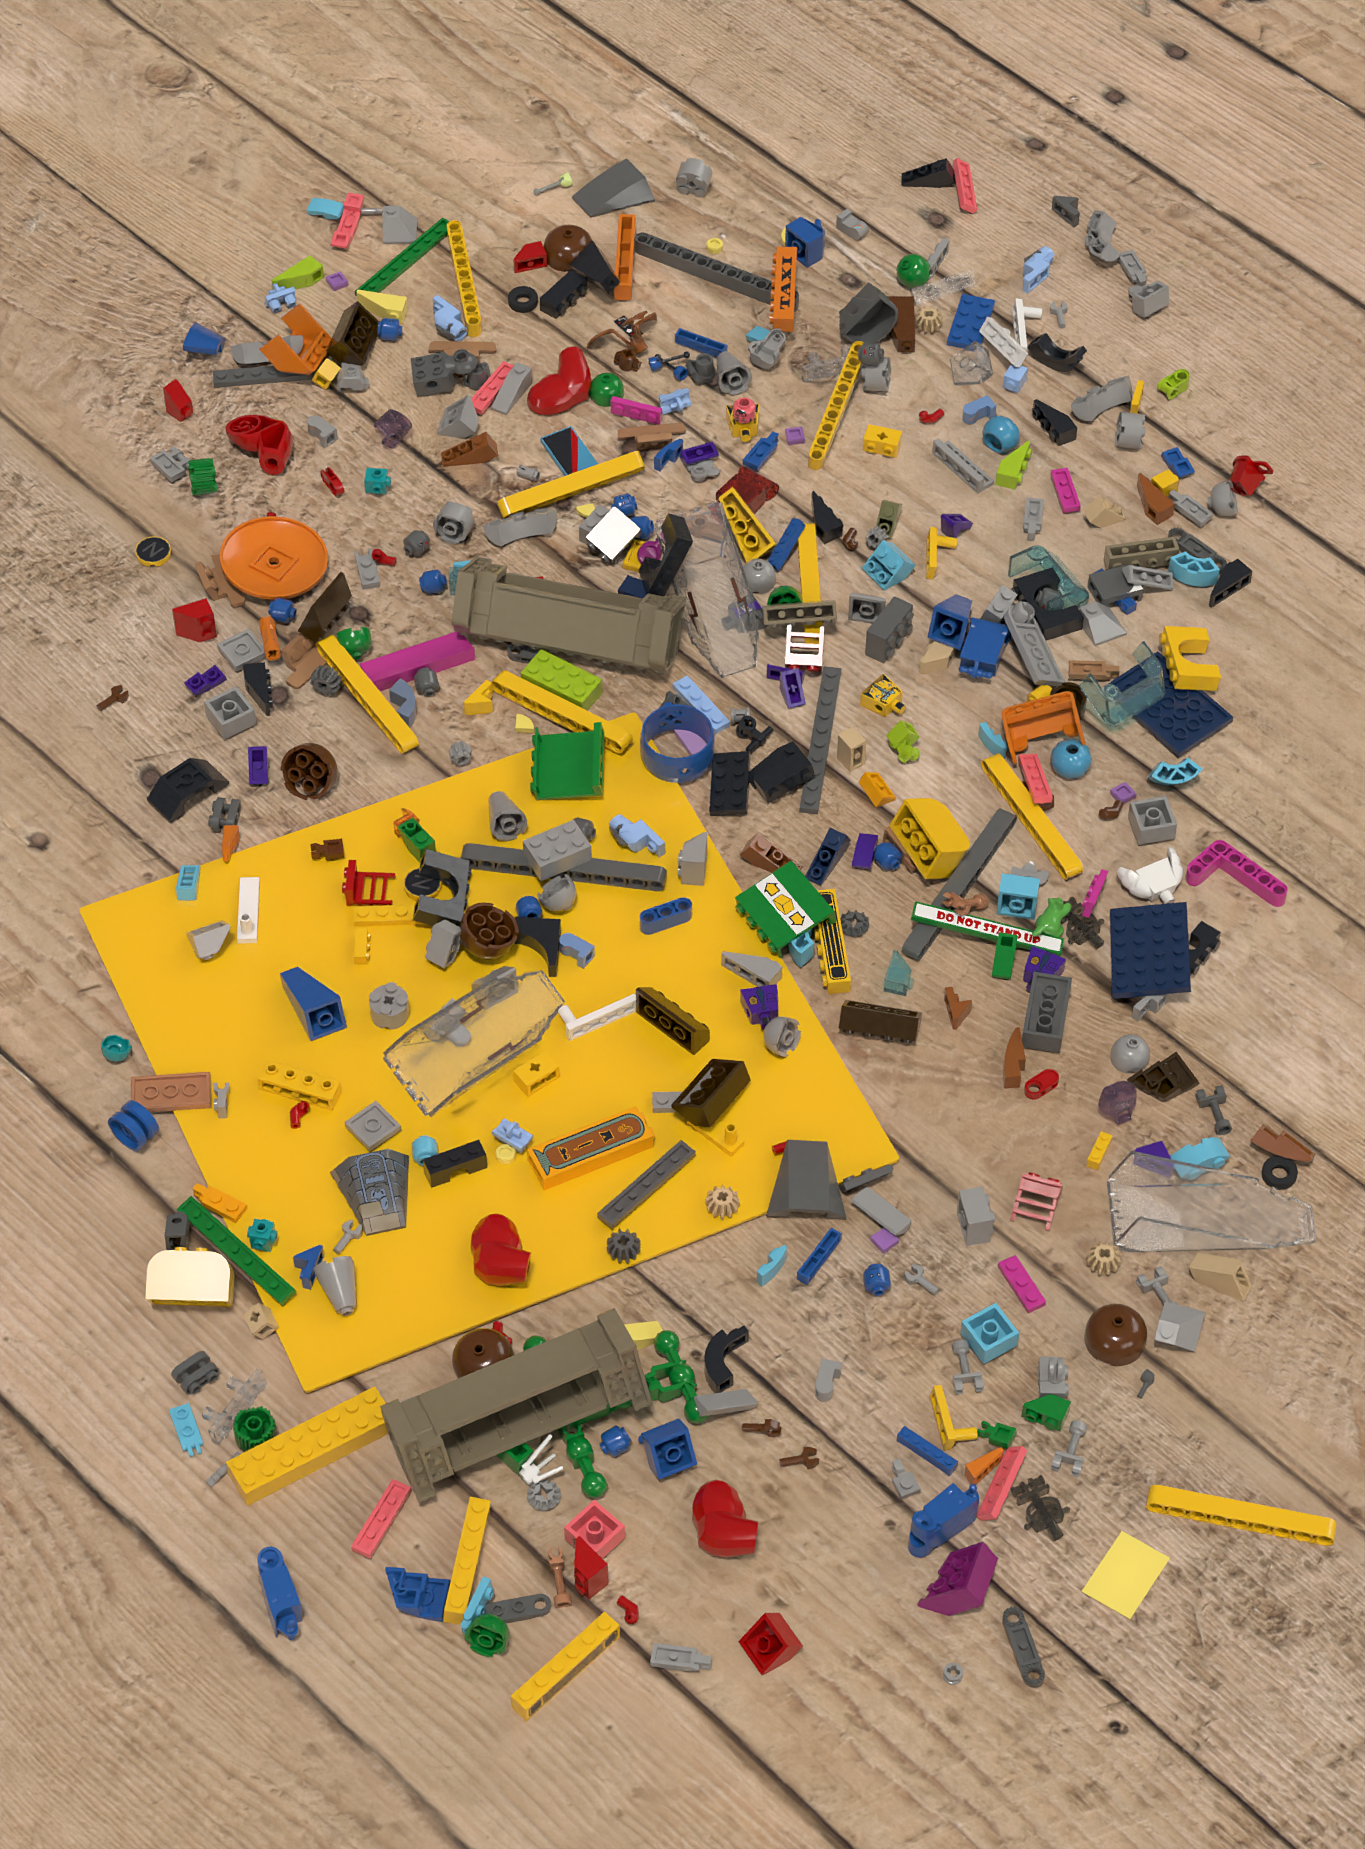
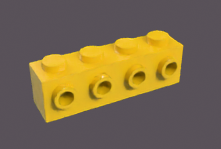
M266 1060L258 1077L259 1090L300 1102L307 1101L310 1105L333 1111L342 1093L341 1083L335 1078H327L315 1072H307L297 1067H289L277 1061Z

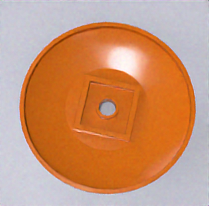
M260 517L240 524L226 536L220 549V565L228 581L240 591L262 599H288L304 594L320 582L327 569L328 552L319 534L306 524L285 517ZM277 562L278 564H277V565H271L270 563Z

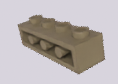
M1175 537L1105 546L1104 563L1107 570L1127 564L1144 568L1169 565L1170 557L1179 554V547Z
M835 600L762 605L763 623L768 625V628L779 627V624L786 623V626H796L797 622H804V625L815 624V621L833 623V620L837 619Z

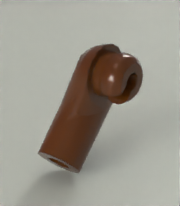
M853 527L849 528L843 537V542L849 550H854L858 546V541H854L857 530Z
M1116 800L1112 807L1100 809L1099 817L1106 820L1116 819L1121 812L1123 802Z

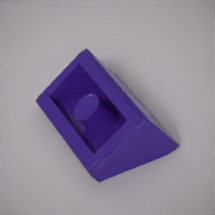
M713 442L680 451V459L685 465L719 456Z
M767 664V678L780 681V672L792 669ZM799 671L801 683H803L805 674L803 671Z

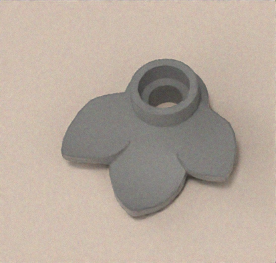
M711 459L686 465L687 470L691 472L692 479L695 481H704L707 476H716L720 473V469L713 467L714 463Z
M1033 862L1027 863L1022 869L1012 867L1011 874L1040 879L1039 885L1046 883L1049 877V871L1038 872Z

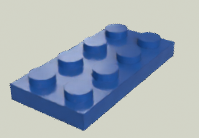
M962 294L946 345L980 352L984 336L979 330L986 318H991L995 300Z

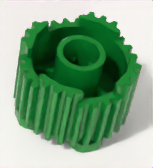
M213 458L189 460L188 471L192 485V495L217 492Z
M263 1406L256 1409L252 1407V1409L248 1408V1410H239L240 1413H237V1416L234 1417L233 1431L235 1442L243 1451H248L277 1436L273 1415H271L270 1410L267 1411V1408L263 1409Z

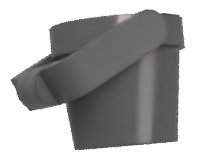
M707 353L699 354L696 360H688L685 365L694 381L698 383H711L715 377L716 370L713 358Z
M477 362L475 369L468 373L467 380L466 375L462 374L464 386H468L475 391H478L491 376L488 363Z

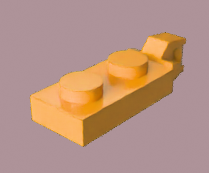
M196 1183L192 1189L193 1195L199 1198L198 1201L202 1203L203 1207L234 1223H237L247 1210V1204L214 1187L208 1186L206 1188Z

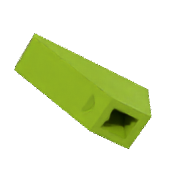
M309 255L272 279V285L277 283L279 287L284 286L285 289L291 287L299 289L312 286L324 278L323 265Z
M1030 441L1025 442L1001 460L996 473L995 485L1016 490L1018 483L1021 484L1023 479L1022 471H1026L1028 465L1026 460L1030 459L1032 455Z

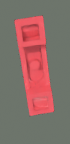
M347 194L344 202V212L338 229L333 234L331 246L345 249L349 247L360 220L364 195Z

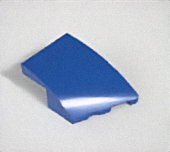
M195 322L187 333L183 344V351L217 355L218 352L223 351L226 338Z
M385 1568L397 1609L419 1618L443 1622L450 1579L429 1578L428 1574L406 1572L405 1568Z

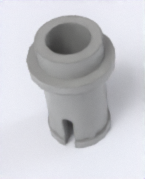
M520 464L517 469V475L528 478L533 482L538 481L540 471L537 468L531 469Z

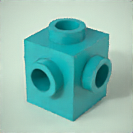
M366 468L364 479L365 493H387V487L391 486V477L388 476V469Z
M254 1219L253 1225L249 1226L247 1231V1238L250 1239L251 1249L271 1252L273 1243H276L278 1236L274 1222L267 1219Z

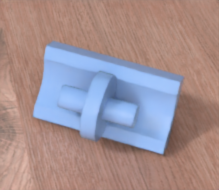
M275 283L272 285L273 290L268 291L269 295L265 296L266 302H264L266 308L269 307L273 313L281 310L280 303L285 302L287 308L296 305L294 287L285 289L284 286L279 287Z
M677 389L673 393L659 395L662 414L676 410L680 412L683 411V408L691 406L689 389Z
M505 1118L492 1131V1135L497 1137L500 1142L507 1143L519 1153H522L533 1139V1135L520 1128L517 1122H510Z

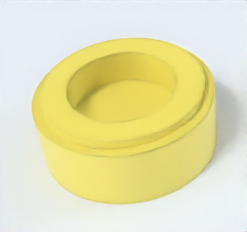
M711 238L706 243V249L711 254H718L723 250V242L718 238Z
M502 1144L497 1147L496 1159L499 1163L510 1164L515 1160V1148L508 1144Z

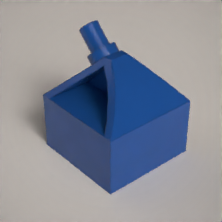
M799 217L786 225L785 247H797V260L806 268L822 260L825 247V230L821 226L820 219H816L812 223L803 217Z
M679 1418L643 1432L638 1438L639 1444H644L650 1470L659 1480L697 1465L689 1430Z

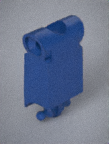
M971 617L970 630L960 654L959 672L967 673L973 679L982 677L991 679L992 676L995 677L1004 648L1012 638L1008 626Z
M952 1483L926 1504L922 1511H917L913 1514L908 1541V1551L911 1555L918 1558L926 1557L934 1547L941 1546L975 1521L980 1498L975 1484H970L969 1489L962 1492Z
M265 1547L259 1552L257 1562L259 1583L262 1588L271 1626L276 1638L280 1631L289 1640H294L299 1631L297 1623L302 1621L301 1603L287 1566H285L283 1555L275 1547Z

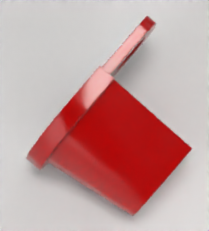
M1248 455L1237 456L1233 461L1234 468L1229 479L1234 488L1230 489L1236 494L1251 496L1260 482L1265 480L1264 474H1273L1274 470L1265 461H1252ZM1260 465L1267 468V470L1262 469Z

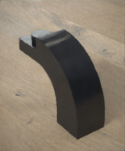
M1047 333L1035 337L1027 346L1031 354L1040 363L1059 372L1072 371L1083 360V355L1087 352L1084 346L1070 351L1061 349L1051 340Z
M745 1325L731 1330L728 1335L723 1329L712 1337L706 1347L704 1373L706 1381L714 1393H721L733 1386V1374L724 1363V1359L730 1352L749 1342V1330Z

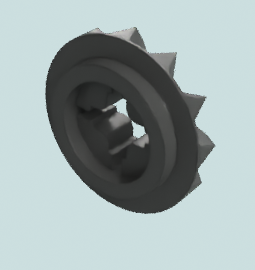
M848 910L840 918L842 932L848 936H861L869 929V918L865 916L864 912L859 913L857 910L850 912ZM856 919V925L853 927L852 921Z

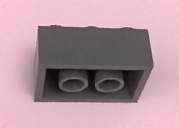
M895 596L891 599L866 632V656L883 664L888 658L893 656L897 646H901L904 637L909 635L913 629L912 619L914 613H912V604Z

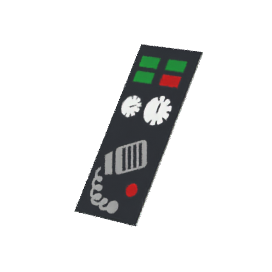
M625 316L613 321L629 337L635 335L630 323L622 327V324L628 320Z

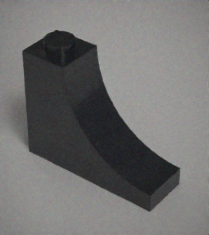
M515 917L519 933L514 944L524 945L537 951L544 958L548 966L549 977H557L561 919Z

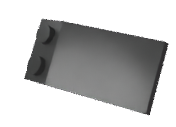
M1040 972L1033 973L1022 1035L1023 1047L1060 1053L1072 983L1071 977Z

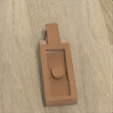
M1069 661V679L1108 680L1116 679L1120 674L1119 666L1106 664V661Z
M890 826L885 827L882 841L885 843L891 842L902 853L900 861L902 866L906 865L911 872L917 870V866Z

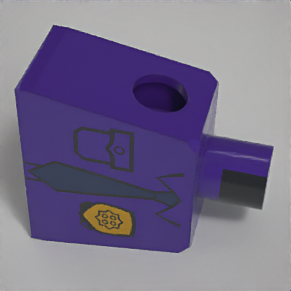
M1032 946L1023 976V981L1028 983L1026 989L1030 992L1034 972L1061 976L1065 970L1066 959Z
M777 984L740 990V1003L750 1024H760L762 1030L772 1019L778 1017Z

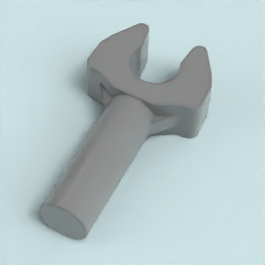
M1061 301V308H1057L1055 302H1052L1050 314L1057 315L1059 328H1065L1063 314L1067 313V304Z
M349 1220L342 1225L344 1235L333 1249L336 1254H340L351 1239L361 1238V1224L353 1231L350 1230L353 1227V1220Z
M912 1264L911 1270L917 1275H911L905 1271L904 1277L909 1285L919 1283L933 1295L939 1292V1288L923 1277V1267Z

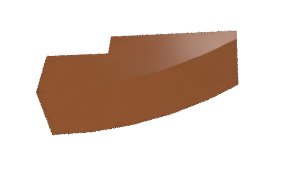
M1020 1027L1015 1028L1007 1045L1003 1069L1004 1089L1020 1087V1071L1025 1070L1026 1058Z
M1262 1124L1250 1140L1273 1154L1293 1160L1311 1162L1316 1155L1283 1130L1278 1136L1264 1124Z

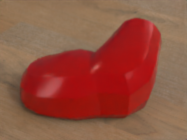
M573 346L562 350L559 354L557 373L546 375L529 390L527 404L533 412L540 415L557 414L567 411L572 406L588 399L592 385L591 373L583 351L579 347Z
M245 415L231 420L226 425V434L234 444L249 452H258L260 466L266 473L278 475L284 470L293 445L292 434L284 421L271 419L264 415Z
M489 1214L482 1218L475 1226L471 1237L470 1248L474 1258V1274L488 1285L504 1286L526 1282L530 1268L531 1252L522 1250V1242L516 1225L511 1219L502 1214Z
M712 1480L703 1484L697 1491L692 1504V1521L697 1530L698 1545L713 1557L728 1558L753 1554L756 1545L758 1521L746 1519L745 1509L737 1491L730 1484L720 1480Z

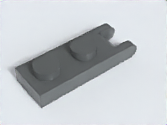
M889 1164L874 1171L872 1168L862 1171V1176L857 1178L854 1175L843 1179L844 1183L839 1186V1189L843 1194L887 1176L893 1171V1166Z

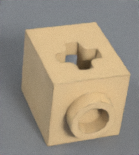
M260 1303L253 1305L249 1311L243 1314L251 1333L261 1339L266 1338L279 1328L271 1309Z

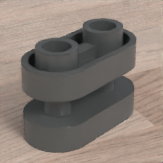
M217 797L216 801H213V815H210L208 820V826L211 827L212 831H221L224 825H238L241 813L240 799H232L231 804H227L226 798ZM226 811H229L227 819H224Z
M199 1351L173 1369L171 1376L177 1383H181V1389L189 1395L196 1394L203 1386L214 1382L218 1378L220 1370L214 1362H210V1357L205 1351Z

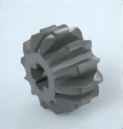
M319 665L311 674L310 684L314 686L315 690L319 691V694L324 693L325 696L328 694L333 695L341 687L342 677L338 675L339 671L333 670V667L329 668L328 665Z
M619 1228L618 1234L612 1232L611 1237L607 1239V1252L612 1260L617 1258L619 1263L625 1260L628 1264L629 1258L635 1260L636 1254H639L641 1251L640 1239L637 1238L635 1232L630 1233L629 1229L622 1232Z

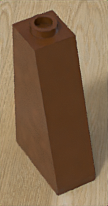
M887 296L898 309L897 322L889 333L897 352H915L914 296Z

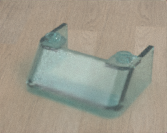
M1035 545L1010 556L1008 570L1010 578L1038 565H1041L1044 570L1053 567L1060 578L1058 585L1060 595L1047 601L1046 610L1058 611L1074 605L1079 608L1089 602V592L1063 561L1051 551L1042 546Z
M1145 641L1141 642L1132 655L1148 676L1147 678L1122 693L1113 684H1107L1101 688L1091 673L1079 685L1109 727L1121 725L1159 702L1165 696L1162 665Z

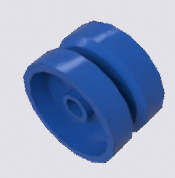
M128 1100L121 1107V1112H115L108 1120V1125L115 1137L133 1151H139L147 1143V1140L152 1139L159 1132V1125L152 1114L134 1100Z

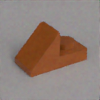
M953 986L946 987L944 1001L952 1029L957 1030L971 1012L972 1000L959 1002V996L954 993Z

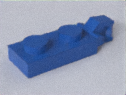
M772 431L767 438L761 437L744 457L743 465L758 471L776 450L779 434Z

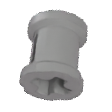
M746 707V709L731 708V724L740 722L744 716H750L749 707Z

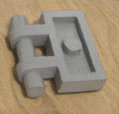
M174 446L170 448L169 454L163 450L150 458L151 463L171 483L186 475L185 469H188V461L190 460L184 456L180 449H176Z

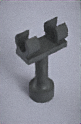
M1222 1085L1216 1086L1215 1095L1207 1097L1204 1089L1196 1090L1197 1094H1195V1097L1199 1103V1108L1208 1106L1212 1108L1217 1121L1214 1125L1217 1134H1228L1232 1130L1230 1121L1224 1119L1218 1105L1226 1103L1227 1095Z

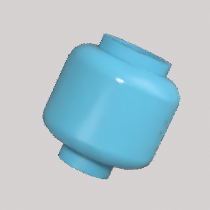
M422 1135L412 1142V1157L421 1166H423V1159L438 1154L437 1142L432 1137Z

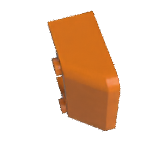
M300 303L281 317L292 330L290 335L303 336V347L297 355L279 334L259 350L274 365L275 369L280 372L310 375L317 369L327 354L326 350L332 338Z
M1065 691L1006 707L1001 712L1006 739L1014 764L1017 763L1015 752L1025 750L1029 739L1063 730L1064 734L1068 737L1080 735L1082 745H1086L1072 692Z

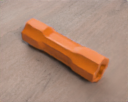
M270 616L262 617L259 620L264 643L265 658L270 661L277 660L281 654L279 642L277 641L275 621Z

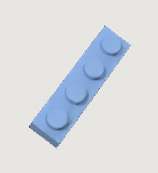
M688 675L673 683V689L687 704L693 705L708 717L714 734L730 727V721Z

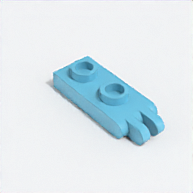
M189 1403L169 1409L182 1450H187L189 1457L194 1456L192 1448H196L197 1454H201L200 1446L203 1445V1441Z
M482 1577L464 1613V1618L460 1624L464 1635L471 1621L478 1615L484 1614L487 1601H490L493 1597L494 1588L490 1578Z

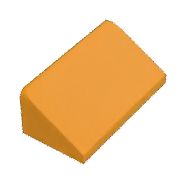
M864 772L859 780V784L875 807H880L896 800L895 795L878 772Z

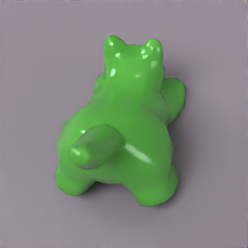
M1060 897L1048 898V907L1037 918L1035 922L1036 929L1033 931L1032 936H1038L1042 932L1055 937L1061 936L1064 932L1061 920L1071 911V904H1064Z

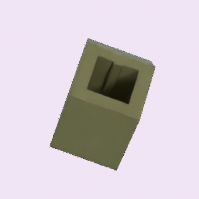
M882 500L876 526L881 527V529L885 528V533L889 536L888 538L892 539L899 521L902 504Z

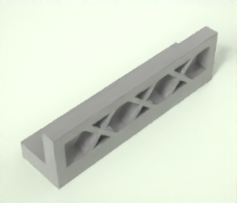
M939 438L933 441L932 454L977 494L994 485V480L949 440L945 443Z

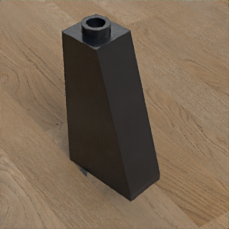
M592 240L569 264L576 273L586 277L588 282L608 294L620 283L605 255Z

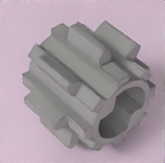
M875 526L867 531L868 534L865 539L868 541L869 547L873 546L876 549L882 540L886 541V538L889 536L885 533V528L881 529V527Z
M463 741L455 742L451 745V749H449L451 762L461 766L471 761L472 750L470 745H467L466 742L463 743Z

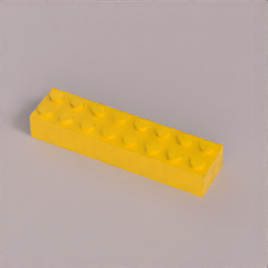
M374 1386L226 1461L227 1473L245 1504L249 1506L387 1435L388 1431L380 1408L381 1405L386 1403Z

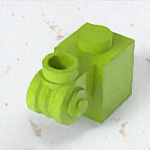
M900 720L886 735L890 741L889 744L899 752L898 758L903 763L909 760L916 761L919 758L920 751L918 748L912 747V745L920 736L912 724Z

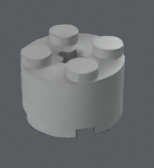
M689 158L686 162H682L675 180L679 188L678 191L684 195L691 193L698 197H703L713 174L711 167H707L704 165V161L696 158Z
M884 357L878 365H864L865 368L862 367L861 372L862 378H865L863 381V391H888L891 380L889 378V372H891L890 358Z
M1119 413L1116 424L1118 427L1117 431H1115L1116 446L1141 449V437L1145 436L1146 429L1142 427L1145 422V414Z
M448 501L434 520L433 528L435 533L438 532L441 535L440 538L447 543L457 544L462 540L464 541L474 524L472 509L468 506Z
M389 982L370 993V1015L372 1022L379 1028L389 1027V1029H397L406 1023L409 1015L408 995L404 989L393 982Z

